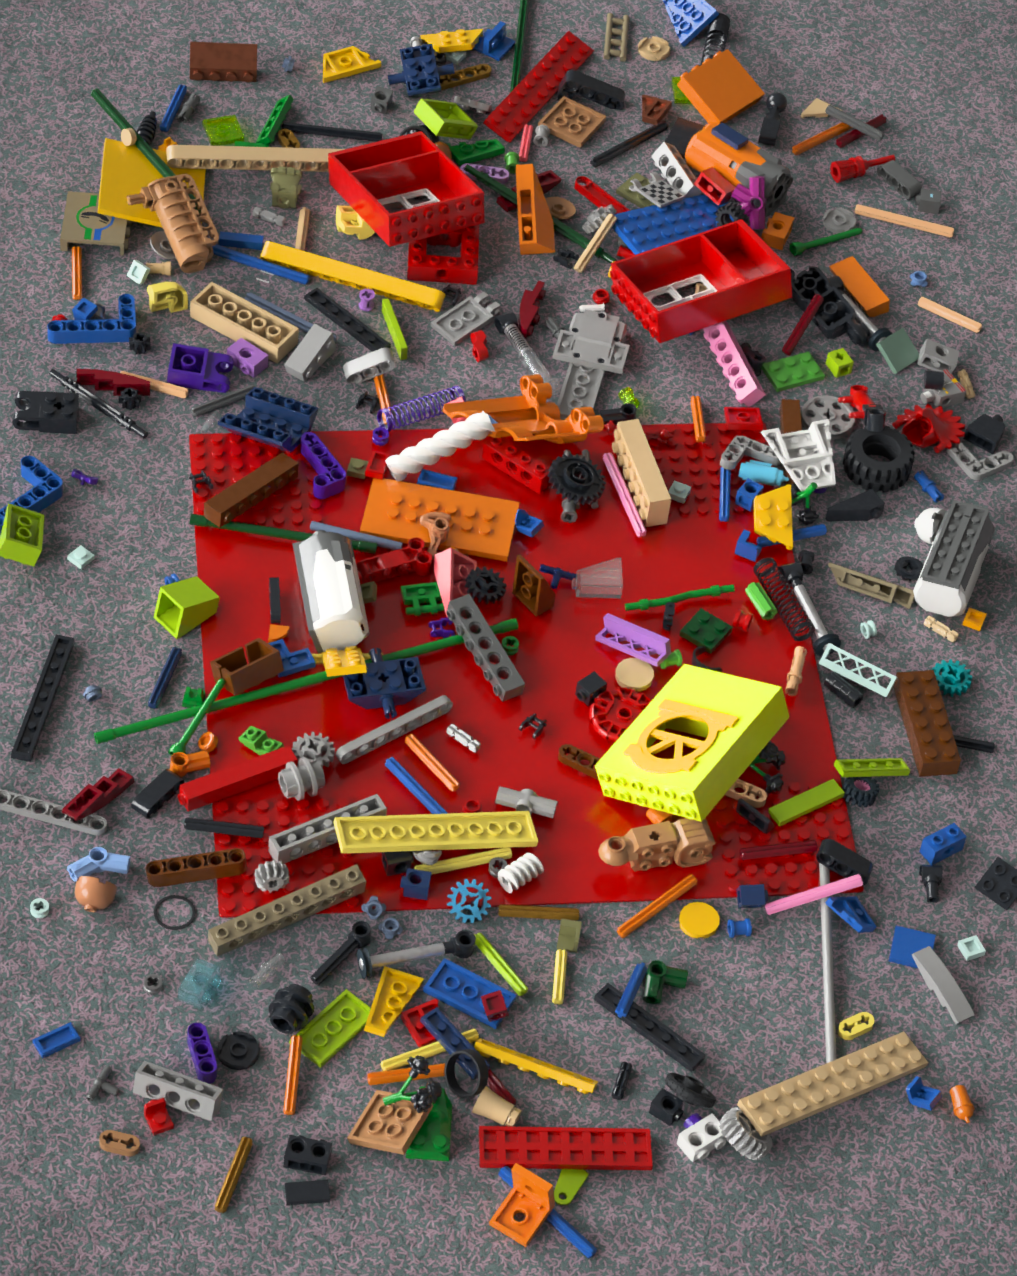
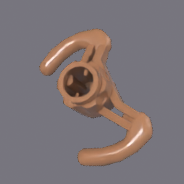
M431 512L420 517V524L429 531L431 544L427 552L432 555V559H434L435 554H438L437 550L440 543L445 542L448 538L450 529L448 521L451 520V515L443 512Z

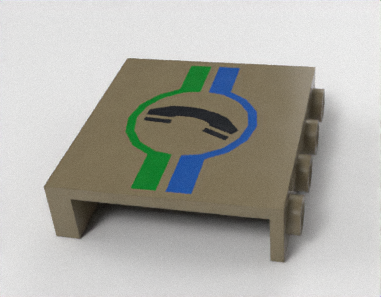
M68 191L60 237V250L68 251L69 242L120 246V255L124 256V251L128 250L129 239H126L130 238V227L128 226L132 225V221L97 213L98 193Z

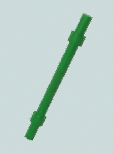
M733 584L725 586L713 585L710 588L687 591L666 598L640 599L639 602L626 603L625 610L640 609L643 611L649 610L650 607L666 605L667 602L677 603L690 598L710 595L716 597L723 593L734 592L735 588Z

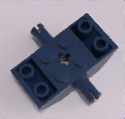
M432 44L400 49L403 66L402 73L388 75L389 86L399 83L406 84L408 97L441 91L440 76L455 74L453 63L442 66L436 65Z
M375 648L369 651L372 663H366L367 673L343 675L348 700L365 709L383 707L385 718L390 719L389 713L391 718L397 716L396 705H404L426 691L418 657L383 661L381 649L376 648L377 653H375Z

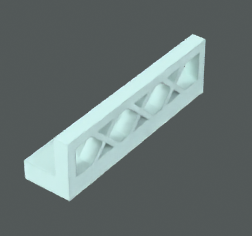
M830 643L819 664L886 698L891 697L893 693L891 690L898 678ZM831 649L838 652L840 660L832 662L826 659ZM848 659L855 660L857 668L852 670L846 669L844 661ZM871 668L874 676L868 679L864 678L861 669ZM887 676L891 678L887 689L880 686L879 677Z

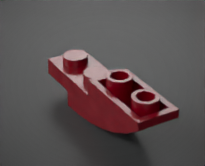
M539 280L533 291L525 289L521 299L518 325L519 331L525 340L528 336H532L534 324L538 325L540 300H544L546 290H544L545 282Z

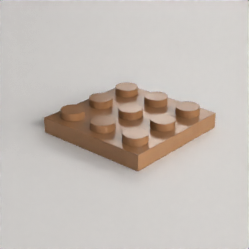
M563 96L538 122V126H548L550 134L581 148L605 123L606 116Z
M376 1090L347 1137L349 1144L405 1155L433 1108V1104L427 1112L417 1113V1109L413 1107L414 1103L407 1100H401L385 1106L383 1098L395 1093Z

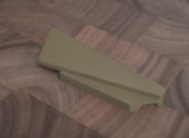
M831 562L828 564L839 586L889 603L894 601L908 609L911 608L915 599L913 589Z

